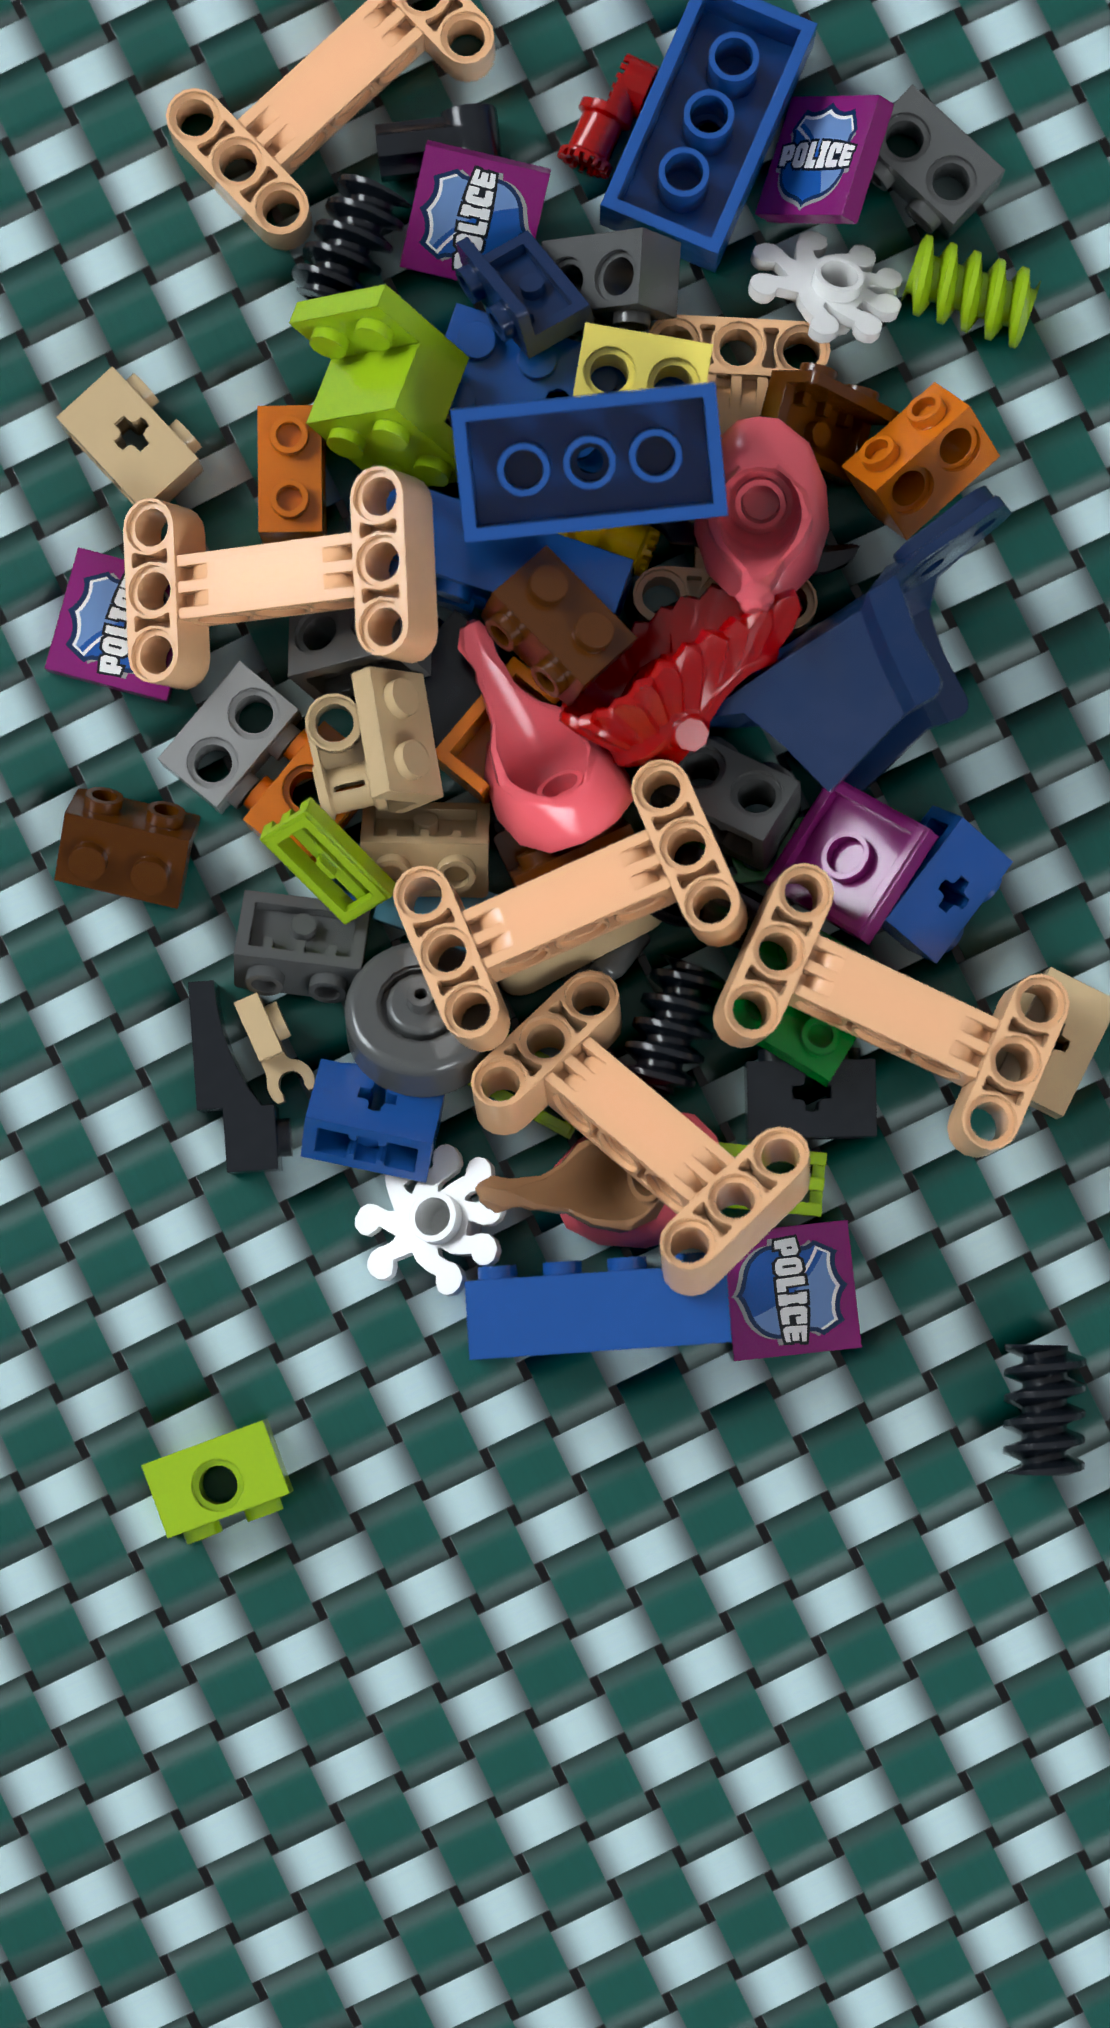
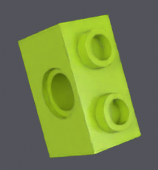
M268 1419L141 1465L167 1538L183 1533L187 1545L223 1532L219 1519L244 1511L247 1522L284 1509L280 1497L294 1491ZM213 1466H224L230 1469L237 1479L236 1494L228 1502H216L208 1497L204 1490V1476Z

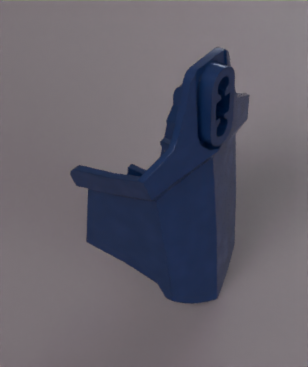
M981 486L963 497L904 543L893 555V559L896 562L885 567L868 592L781 648L776 663L751 673L740 682L724 699L710 721L709 727H761L780 742L829 793L842 781L865 792L926 731L958 720L967 713L969 709L968 697L945 656L930 610L938 578L984 537L1011 515L1009 508L999 496H993L987 486Z

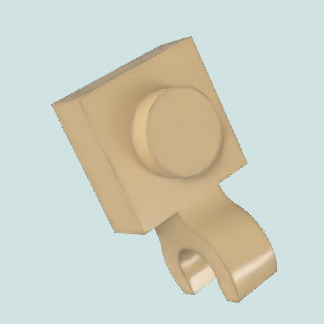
M257 992L234 1002L258 1060L265 1071L267 1090L270 1097L279 1105L286 1103L285 1096L280 1088V1082L288 1073L300 1074L308 1091H312L316 1079L314 1072L304 1062L289 1058L281 1042L292 1035L277 1002L275 1001L265 1006L262 997Z

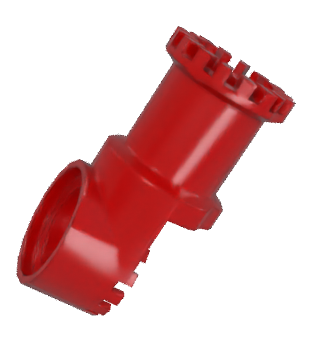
M627 53L623 60L627 64L621 63L619 68L625 72H617L616 78L618 80L612 84L614 89L609 92L608 96L610 98L605 101L596 97L583 96L578 106L582 113L569 144L560 147L557 153L558 159L562 160L565 164H569V167L572 169L579 165L578 172L582 174L586 168L587 176L607 179L612 171V167L608 162L621 132L628 131L634 119H638L660 69L659 66Z

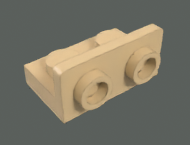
M430 802L403 814L391 813L389 809L379 811L375 806L363 808L360 847L395 883L410 868L423 865L434 867L442 872L460 897L484 898L488 895L490 803ZM436 889L427 890L419 895V897H442V891Z

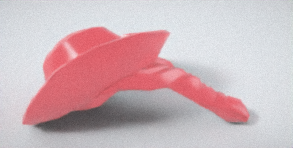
M757 416L737 420L721 435L728 516L694 519V535L707 574L729 596L735 597L740 602L741 608L745 613L751 614L759 611H768L769 606L774 602L775 594L794 588L796 592L818 568L829 532L827 485L810 443L779 418Z
M479 620L468 621L465 626L460 627L457 649L475 671L476 684L482 693L487 715L491 722L490 740L486 744L484 780L490 785L489 796L497 820L519 845L547 853L581 845L599 836L620 819L633 801L629 773L624 767L618 766L614 762L608 749L576 734L560 722L559 714L562 711L561 707L536 700L513 681L505 664L499 657L494 641L489 635L486 626Z

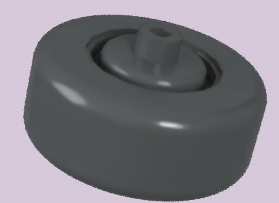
M410 942L388 948L374 956L357 973L349 987L345 1001V1022L350 1052L358 1067L371 1080L384 1089L413 1097H436L454 1092L471 1082L475 1068L493 1051L478 1052L469 1049L461 1044L448 1030L442 1021ZM455 947L448 948L439 958L438 970L442 972L456 970L464 962L466 953ZM480 1003L467 1009L462 1018V1028L465 1030H475L485 1025L490 1016V1006Z

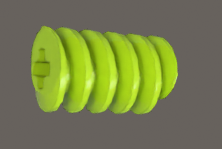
M926 234L920 242L901 302L907 294L912 295L913 315L918 317L931 302L936 303L937 323L942 325L955 310L960 311L961 331L966 333L979 318L984 319L985 339L990 341L1003 326L1008 327L1009 347L1015 349L1024 334L1041 281L1035 288H1031L1030 268L1022 266L1011 280H1007L1006 261L1002 258H998L987 272H983L982 253L978 250H974L963 264H959L958 245L954 242H950L939 256H935L933 235Z

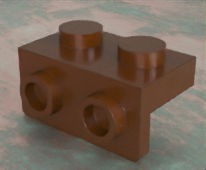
M804 362L801 363L799 370H772L760 417L779 418L808 441L823 478L837 485H853L841 466L861 449L862 445L868 440L872 425H887L899 412L879 402L880 394L877 391L860 385L844 384L836 380L838 375L836 370L821 364Z
M547 545L492 592L481 613L491 638L504 650L514 651L531 668V674L536 684L546 694L554 698L559 697L569 707L575 704L581 698L586 688L626 653L637 639L629 628Z
M80 788L76 791L64 814L54 880L178 909L183 899L192 842L199 830L201 817L185 812L184 808L171 802L156 801L149 804L124 798L120 792L111 788Z

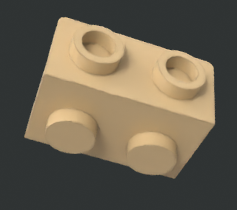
M368 666L352 673L351 677L371 798L387 800L388 809L391 813L403 814L444 797L423 674Z

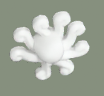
M806 231L800 234L794 251V259L790 258L781 248L774 244L762 243L755 246L751 256L753 267L761 271L773 270L778 276L766 273L753 275L748 286L749 296L760 304H768L775 296L794 301L803 318L810 324L808 336L815 342L829 343L836 337L847 334L852 329V334L856 340L872 344L880 336L882 322H891L899 314L902 304L895 296L899 292L903 278L898 271L886 267L877 273H870L873 270L876 256L874 251L866 246L854 245L849 253L826 255L820 258L826 252L827 237L814 231Z
M446 1144L440 1145L434 1150L433 1166L429 1169L426 1183L418 1181L412 1193L409 1191L408 1186L414 1180L385 1174L387 1191L395 1211H387L375 1204H366L359 1209L355 1217V1228L360 1234L369 1237L379 1233L382 1228L395 1235L393 1241L371 1252L367 1260V1268L373 1277L381 1281H391L397 1273V1261L414 1256L417 1263L427 1272L436 1276L437 1290L450 1297L458 1295L464 1289V1281L467 1279L465 1271L461 1266L445 1259L442 1250L457 1256H472L473 1260L483 1267L493 1266L499 1261L502 1250L499 1241L494 1236L488 1233H481L482 1225L486 1227L498 1225L504 1220L507 1211L494 1213L486 1209L480 1202L475 1203L470 1198L476 1194L475 1187L479 1182L495 1175V1167L485 1158L476 1157L470 1160L466 1168V1175L455 1180L442 1190L444 1184L459 1174L463 1167V1157L459 1150Z

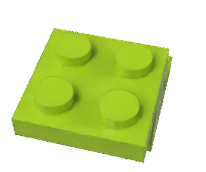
M386 284L297 302L289 324L309 340L313 350L331 359L306 424L326 440L330 450L342 457L348 458L362 471L374 466L387 467L416 477L424 482L427 487H443L449 483L458 482L453 429L445 423L469 357Z

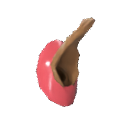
M681 1112L719 1144L717 1136L695 1114ZM585 1136L578 1139L554 1168L541 1176L509 1179L492 1175L479 1182L475 1187L476 1193L479 1195V1202L486 1209L494 1213H500L517 1207L556 1213L561 1216L567 1229L604 1246L649 1248L659 1245L662 1231L677 1215Z

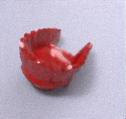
M711 583L699 598L690 595L680 596L674 606H661L651 621H634L630 631L637 639L633 646L594 680L575 704L569 707L563 702L559 721L576 734L608 749L618 766L626 768L644 766L650 761L659 759L669 760L678 765L689 751L695 752L706 745L710 721L731 691L751 673L777 662L779 649L792 633L801 612V604L794 588L775 594L774 602L769 606L768 611H759L751 614L744 612L740 602L735 597L729 596L719 585Z

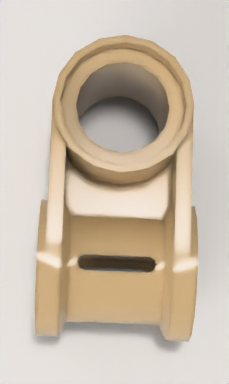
M339 693L326 694L317 698L308 708L305 716V729L314 763L312 771L321 808L334 821L337 814L375 806L379 811L388 809L387 800L371 798L356 703L351 698ZM331 709L345 710L353 717L351 733L346 739L339 742L324 740L318 733L320 717ZM365 784L362 787L336 792L338 789Z

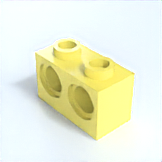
M585 322L573 396L604 393L594 386L590 378L596 369L603 366L615 367L624 374L627 383L618 391L652 388L659 380L665 377L679 378L685 384L707 382L713 344Z

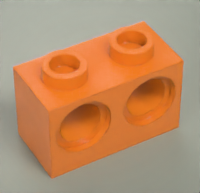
M934 382L922 394L915 397L902 412L874 437L867 440L861 449L841 467L871 514L905 540H908L996 461L1000 455L972 408Z

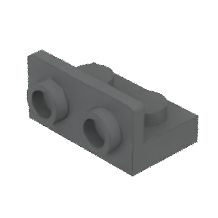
M245 890L234 949V985L264 996L285 993L310 996L324 1003L346 1001L349 987L354 977L361 971L364 965L371 910L344 925L318 898Z

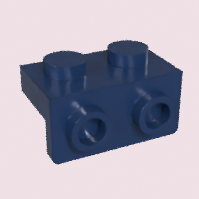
M528 230L484 255L481 254L468 237L456 242L462 267L455 272L465 295L473 304L479 301L484 303L487 307V316L497 335L504 342L512 338L528 359L584 328L585 322H595L588 301Z

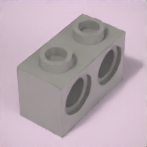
M239 661L157 759L164 768L222 815L230 804L237 810L243 806L250 792L261 781L255 774L270 756H273L277 761L284 757V753L289 745L301 732L296 726L302 720V716L298 708ZM252 703H263L273 710L271 724L267 729L259 733H248L239 727V717L242 710ZM213 751H222L230 755L232 768L226 778L218 782H207L199 777V763L206 754Z

